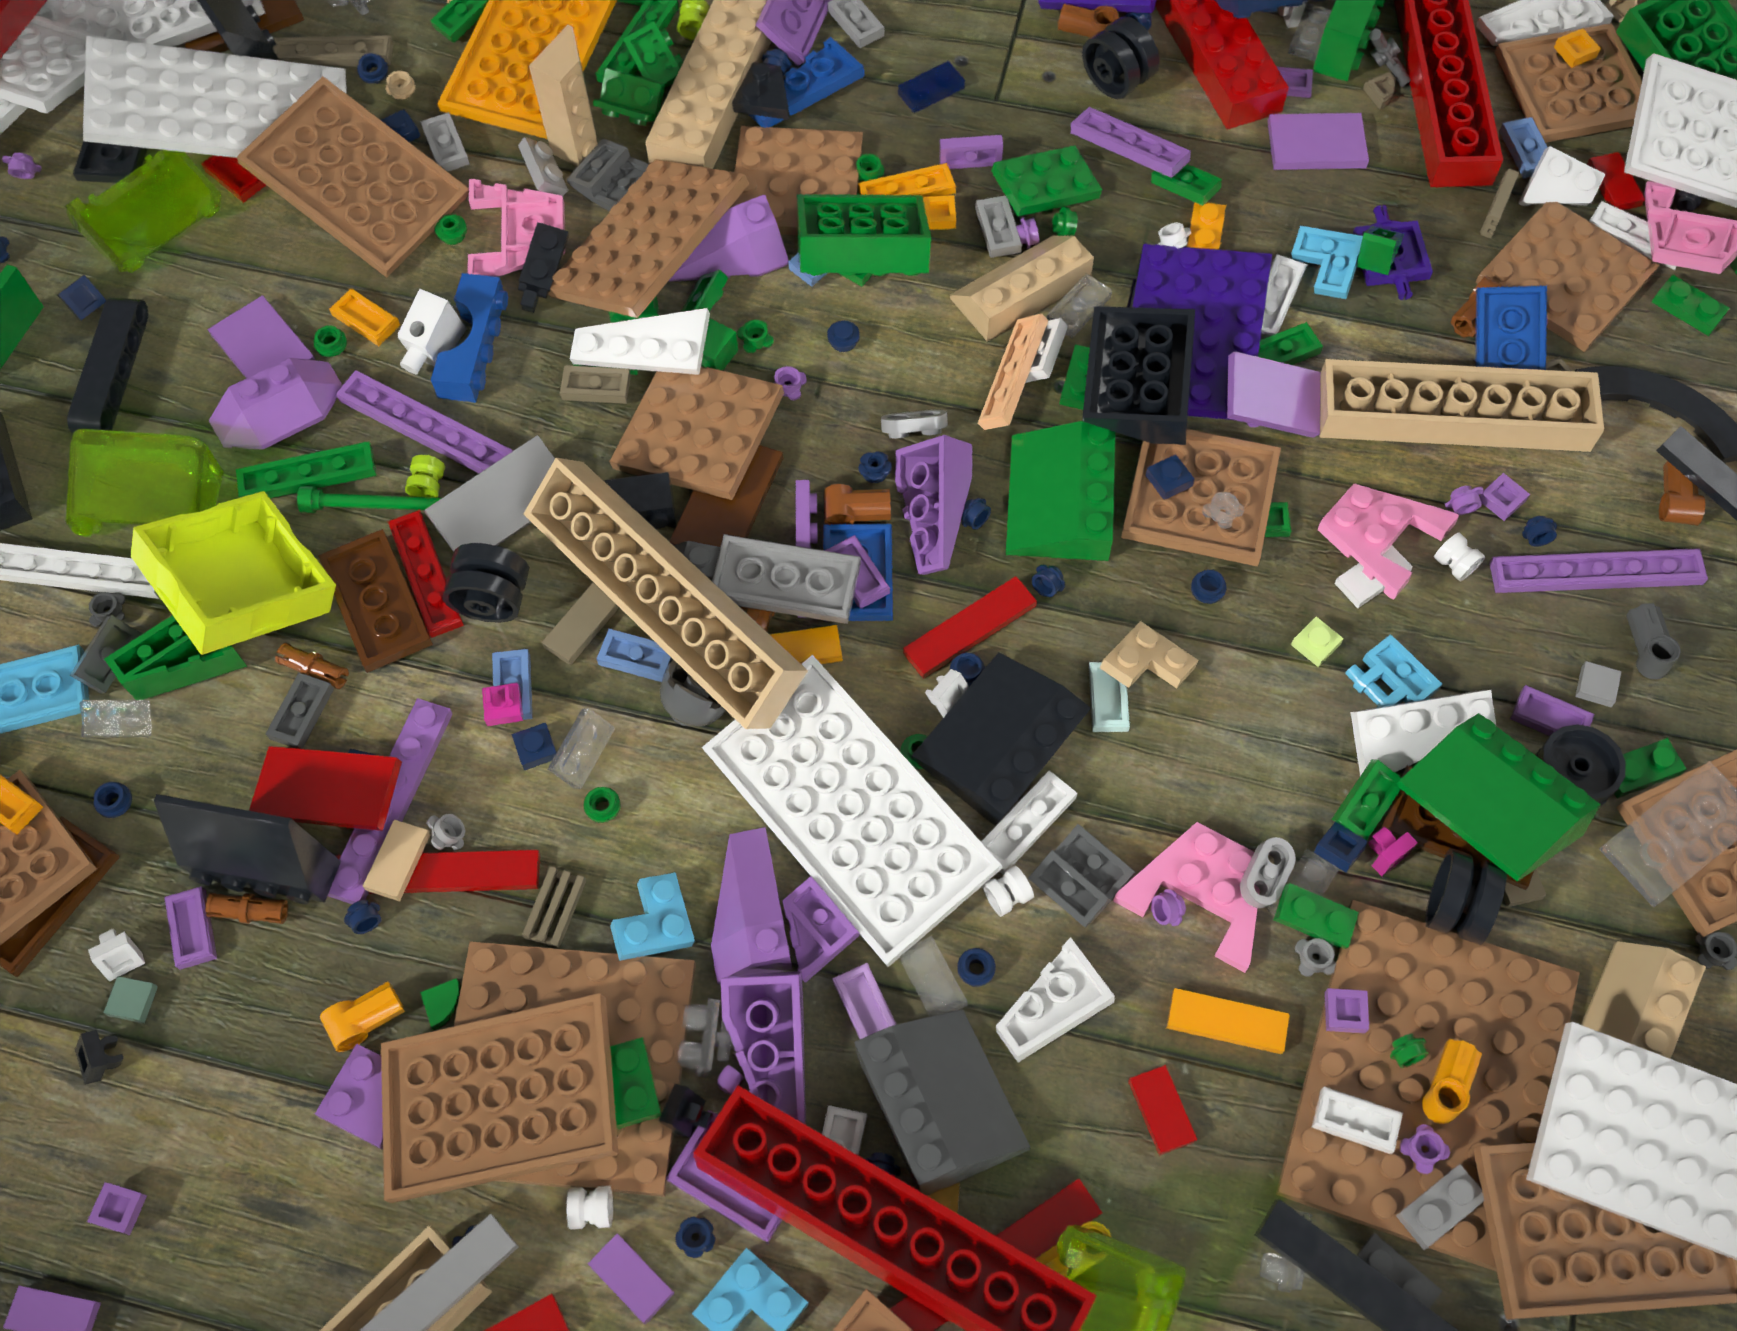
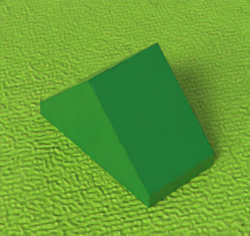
M1376 226L1370 227L1364 232L1357 267L1388 275L1404 234Z

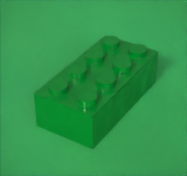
M1336 0L1323 32L1313 72L1347 82L1351 71H1358L1364 55L1363 52L1359 51L1360 49H1367L1371 32L1368 29L1369 27L1375 29L1381 12L1377 7L1383 8L1386 0Z

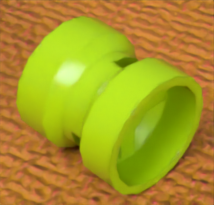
M705 0L682 1L677 29L679 34L685 39L695 40L710 9Z
M429 455L414 456L410 465L412 475L407 478L405 485L406 493L409 496L438 497L440 491L438 481L443 477L444 463L440 459Z

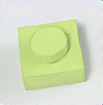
M1315 617L1293 639L1291 645L1319 667L1341 645L1344 638L1318 617Z

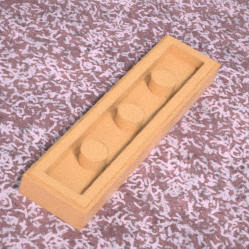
M1043 314L1029 316L1016 321L978 424L984 430L1010 425L1049 321Z

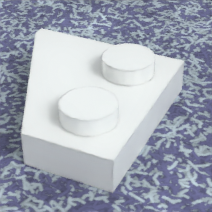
M1549 146L1544 150L1518 204L1528 206L1530 204L1558 202L1560 204H1570L1571 206L1588 205L1592 203L1606 174Z

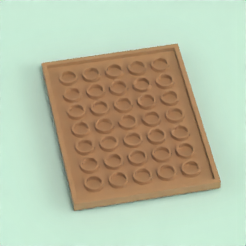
M1352 900L1349 908L1359 912L1349 948H1338L1335 959L1336 965L1328 988L1367 991L1369 1030L1366 1033L1326 1031L1324 1002L1276 1195L1418 1244L1396 1215L1459 1164L1480 1187L1473 1148L1490 1145L1536 1143L1565 1023H1569L1571 1019L1580 972L1486 942L1479 945L1459 938L1458 933L1450 931L1446 934L1426 927L1424 922ZM1413 1033L1415 1038H1425L1426 1043L1424 1046L1429 1055L1420 1062L1406 1068H1400L1397 1061L1390 1058V1054L1394 1050L1392 1043L1398 1038ZM1447 1040H1463L1476 1046V1049L1482 1053L1469 1091V1104L1453 1121L1447 1124L1435 1123L1423 1111V1097L1430 1089ZM1327 1087L1402 1112L1403 1115L1395 1151L1389 1154L1312 1128L1321 1089ZM1438 1094L1439 1100L1444 1106L1453 1108L1449 1097L1444 1094ZM1422 1124L1431 1126L1433 1131L1442 1138L1443 1142L1450 1149L1449 1157L1446 1160L1436 1162L1433 1165V1171L1429 1174L1418 1172L1416 1163L1410 1156L1404 1155L1400 1150V1142L1404 1138H1411L1415 1135L1417 1127ZM1423 1145L1421 1147V1150L1424 1153H1427L1428 1148L1427 1146ZM1484 1202L1428 1247L1497 1272Z

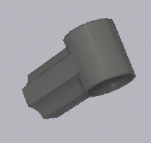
M1654 603L1641 604L1639 607L1630 609L1626 615L1639 654L1636 667L1644 677L1658 680L1668 674L1679 658L1681 649L1678 642L1669 635L1661 608L1655 606Z

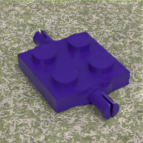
M1378 205L1373 209L1377 223L1369 226L1355 227L1353 235L1363 236L1366 230L1376 226L1402 233L1404 236L1388 275L1362 269L1366 286L1394 284L1399 300L1404 298L1407 300L1412 297L1409 282L1430 280L1433 273L1418 221L1399 222L1390 220L1387 206L1382 205L1381 208V205Z

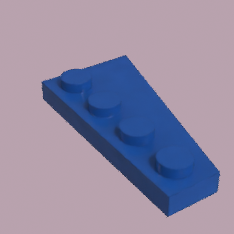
M832 37L824 42V48L818 53L812 51L806 56V63L800 68H791L785 73L784 86L790 116L865 76L864 66ZM748 114L763 128L774 126L784 120Z

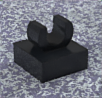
M97 1030L80 1034L75 1053L85 1085L101 1081L105 1069H115L121 1065L123 1061L122 1054L108 1056L104 1052L106 1049L116 1047L118 1042L117 1036L110 1035L100 1040Z
M674 1084L659 1121L677 1134L690 1138L695 1126L703 1129L708 1128L713 1114L703 1110L706 1103L703 1098L688 1087Z

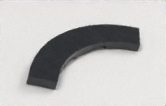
M1596 366L1575 370V372L1598 373L1601 401L1616 400L1628 402L1629 399L1649 403V407L1675 419L1678 416L1695 428L1693 432L1701 438L1712 453L1722 462L1737 461V423L1723 409L1695 389L1664 375L1630 367Z

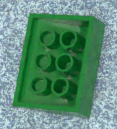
M1647 0L1630 8L1616 30L1620 39L1643 70H1645L1646 60L1654 53L1737 80V12L1728 0Z
M797 194L800 273L814 276L824 273H839L845 276H851L856 273H871L876 276H884L888 273H903L908 276L929 273L931 234L922 195Z
M1078 421L1012 435L1006 555L1109 561L1113 542L1114 431Z
M1480 713L1454 728L1406 773L1397 784L1401 790L1517 882L1582 837L1601 805L1583 789L1574 785L1558 773L1555 768L1546 764L1526 749L1523 744L1514 740Z

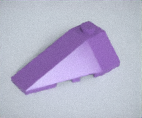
M765 194L728 209L668 282L698 280L702 275L721 270L728 278L736 275L762 276L789 265L777 222Z
M946 435L896 450L895 483L898 492L903 493L906 507L902 510L904 518L910 520L912 528L910 542L918 574L921 575L949 568L972 479V444Z
M766 827L729 834L711 943L718 984H721V978L792 970Z
M802 971L758 973L721 978L722 1019L736 1051L735 1054L743 1069L750 1093L806 1125Z

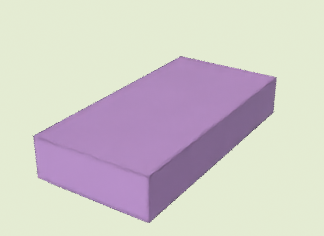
M867 963L832 978L859 1039L889 1026L897 1025Z

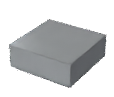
M1585 661L1581 667L1575 697L1612 707L1616 702L1621 671Z

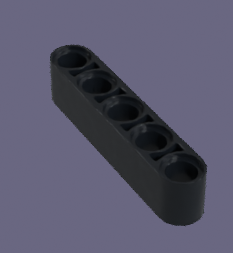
M109 297L106 300L68 412L67 423L72 434L108 437L111 434L148 321V307L144 300Z

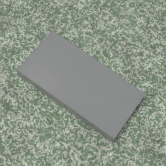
M537 435L425 509V513L453 551L460 545L468 543H486L498 546L532 523L523 514L555 458Z
M724 534L712 582L738 606L848 624L861 566V557Z

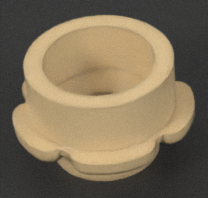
M395 71L387 77L386 92L392 95L393 98L407 99L415 92L414 79L407 72Z

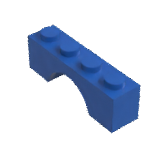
M462 273L454 300L461 319L469 322L472 325L469 336L460 345L438 353L431 382L437 397L440 399L476 403L479 391L485 388V369L487 363H491L493 359L492 344L494 337H498L500 334V315L502 310L507 308L508 293L503 290L500 277Z

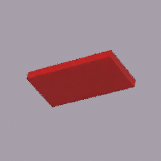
M269 746L249 811L291 818L297 823L383 831L402 761L397 757Z

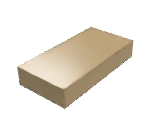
M394 819L363 884L364 889L400 901L431 835L429 831Z

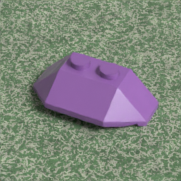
M287 358L228 387L209 422L224 448L265 449L324 420L336 401V393L343 385L329 362Z

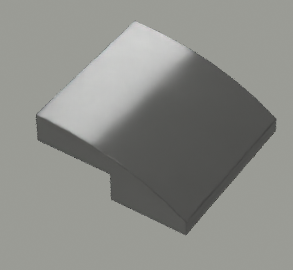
M603 138L570 174L567 182L583 196L610 211L628 192L629 187L642 176L649 164L630 157L627 147Z
M1077 824L1055 851L1052 850L1028 879L1086 928L1114 899L1116 893L1133 878L1136 872L1082 826Z

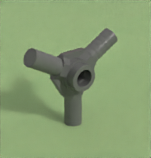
M1379 29L1372 30L1369 38L1370 43L1375 49L1370 52L1379 67L1386 64L1399 85L1403 87L1411 81V78L1396 56L1401 50L1392 37L1386 40Z

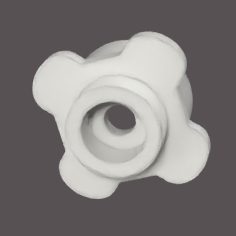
M1181 223L1168 224L1159 231L1158 234L1161 242L1157 245L1175 246L1176 248L1184 247L1187 244V236L1191 234L1190 228H1184Z

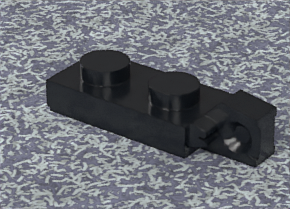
M537 222L519 278L518 290L524 292L521 300L522 310L534 313L539 297L547 298L554 281L553 275L559 269L569 236L568 231Z

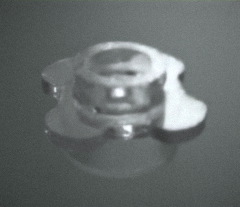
M1218 492L1213 496L1210 504L1203 506L1202 513L1205 517L1216 521L1220 528L1227 529L1232 526V521L1236 517L1243 515L1244 506L1239 503L1233 494Z

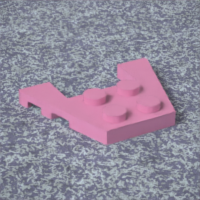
M469 179V204L471 210L502 207L501 252L468 254V274L500 277L523 269L537 222L565 230V204L563 196L524 189L523 192L507 189V186L495 183L493 187L483 185L481 180Z
M1647 181L1644 197L1652 262L1721 274L1737 257V221L1670 209L1676 188Z
M1353 484L1321 520L1318 531L1347 558L1353 556L1364 567L1362 572L1370 580L1376 578L1385 586L1383 592L1394 600L1409 582L1412 572L1383 557L1385 552L1409 524L1442 541L1456 524L1459 515L1441 508Z
M1196 822L1116 893L1113 902L1144 917L1160 886L1171 889L1178 895L1231 923L1215 957L1244 973L1250 965L1258 908L1250 906L1243 899L1240 892V882L1254 852ZM1254 885L1256 892L1259 894V887Z

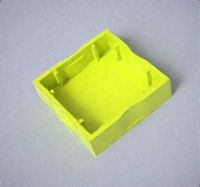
M264 491L219 503L204 511L179 514L133 527L131 558L201 655L330 613L336 584L311 551L304 547L295 537L287 520Z

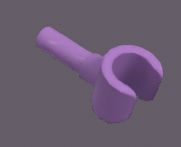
M727 1065L718 1077V1087L723 1092L731 1095L744 1077L733 1067Z

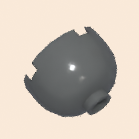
M673 660L669 663L660 686V700L672 719L682 726L695 727L710 725L718 720L726 710L676 661Z

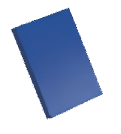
M1547 286L1478 287L1476 289L1475 366L1546 370Z
M892 524L824 525L823 551L855 535L890 587V594L861 609L853 600L849 621H893Z

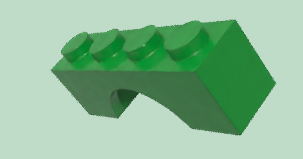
M657 296L638 318L608 311L611 323L659 316ZM709 318L701 367L723 371L739 351L736 331Z

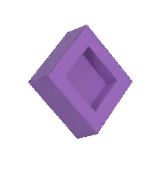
M1503 473L1484 490V493L1479 498L1483 505L1505 521L1527 501L1530 494Z
M1328 988L1325 991L1326 1031L1366 1033L1369 1030L1367 991Z
M105 1182L87 1222L130 1235L147 1195Z

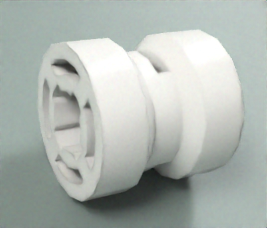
M1456 533L1439 548L1434 558L1441 565H1449L1452 569V575L1459 581H1462L1480 566L1485 559V555L1478 549L1468 547L1467 539L1461 533Z
M1017 866L1005 871L1002 878L998 880L992 878L982 886L987 900L1000 917L1011 912L1013 905L1017 903L1024 904L1034 898L1030 883Z
M598 1186L594 1191H590L589 1195L582 1187L569 1188L567 1195V1222L570 1230L583 1229L588 1221L589 1224H595L598 1228H611L613 1221L611 1186Z

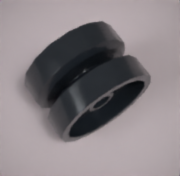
M1127 16L1117 18L1104 31L1096 33L1083 45L1082 59L1089 78L1097 89L1113 99L1126 97L1138 85L1152 78L1159 70L1160 58L1153 37L1142 24Z
M486 543L460 545L454 551L450 566L451 575L447 577L442 599L455 612L471 619L495 623L512 621L518 617L523 598L521 591L525 589L530 567L518 554L503 547Z
M1579 724L1564 726L1552 733L1542 748L1535 754L1601 804L1599 809L1619 789L1625 778L1626 762L1620 747L1607 734L1594 727Z
M1450 848L1439 866L1432 885L1426 908L1425 926L1447 934L1457 924L1459 938L1482 945L1490 934L1498 916L1506 887L1507 873L1492 861L1483 859L1474 868L1471 854Z

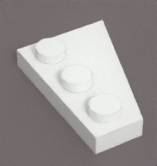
M1070 937L1062 946V951L1053 962H1049L1041 971V976L1028 992H1024L996 1025V1031L1016 1061L1020 1062L1114 1003L1115 996Z

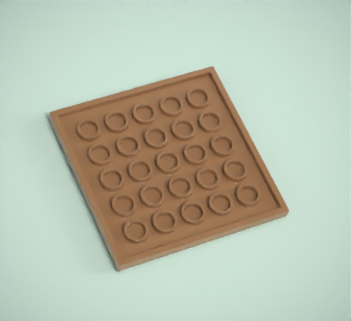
M470 942L454 1026L601 993L606 997L610 1046L641 1037L644 1038L662 1113L674 1084L680 1085L696 963L695 960L647 956L619 961L618 954ZM659 1118L617 1129L618 1155L498 1180V1182L564 1188L582 1187L586 1190H595L598 1186H611L612 1192L665 1197L666 1177L668 1176L674 1131L661 1123Z

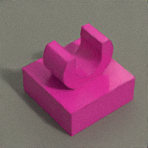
M518 683L482 688L484 721L487 726L523 721L521 689Z
M1383 827L1373 835V839L1368 843L1379 854L1372 867L1383 877L1404 860L1418 842L1408 832L1396 840L1394 835L1386 827Z

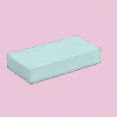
M1089 662L1092 732H1128L1130 723L1127 687L1100 669L1102 662Z

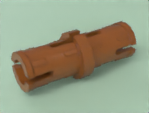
M283 643L277 650V653L284 655V657L275 656L277 664L328 682L335 689H341L347 679L340 677L341 675L349 676L347 668L324 660L323 656L319 653H307L288 643Z
M210 893L206 901L205 911L207 912V917L239 919L240 923L246 924L252 921L284 924L288 915L287 900L257 898L254 894L245 893L243 896Z

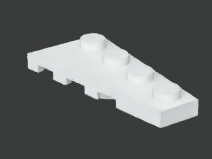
M1520 0L1479 17L1476 26L1493 46L1505 42L1610 24L1614 16L1600 0Z
M707 308L576 328L570 360L576 365L700 375L710 313Z
M1480 690L1351 712L1360 776L1371 759L1379 760L1393 772L1420 761L1454 728L1478 713L1496 725L1491 690Z

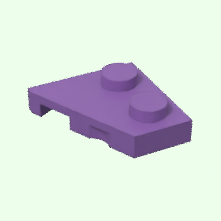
M812 876L782 900L785 915L790 926L789 933L796 953L798 971H802V980L806 983L859 937L860 933Z
M356 1044L315 1112V1115L383 1150L381 1056Z

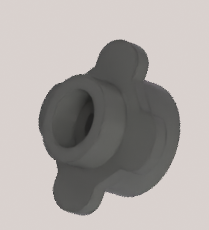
M101 592L95 595L89 602V611L92 614L89 618L90 623L94 627H100L106 617L110 615L123 622L125 614L122 612V605L126 601L125 597L121 593L111 594L109 592Z
M1715 932L1703 938L1700 933L1696 935L1695 942L1699 945L1700 950L1697 961L1705 966V969L1719 966L1725 970H1732L1737 966V959L1735 958L1737 945L1730 934ZM1713 948H1717L1719 954L1714 953Z

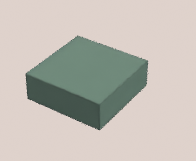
M117 976L103 1013L110 1017L145 1023L158 986L149 982Z

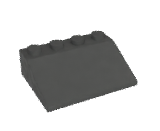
M963 1009L889 1026L854 1042L860 1065L914 1185L921 1193L926 1196L931 1195L1030 1150V1145Z

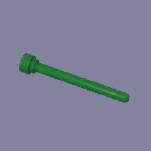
M300 486L297 493V506L300 513H316L317 510H322L323 507L425 510L443 497L323 493L322 490H317L315 486Z

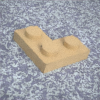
M1140 621L1103 659L1100 669L1128 688L1146 669H1149L1177 689L1195 669L1199 660Z

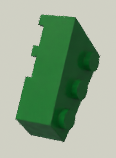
M173 615L104 658L119 682L137 702L247 667L232 645L201 655Z

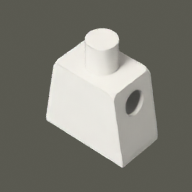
M419 289L398 333V339L407 349L400 366L408 372L417 375L424 362L435 366L438 353L453 349L465 333L466 327L448 300Z

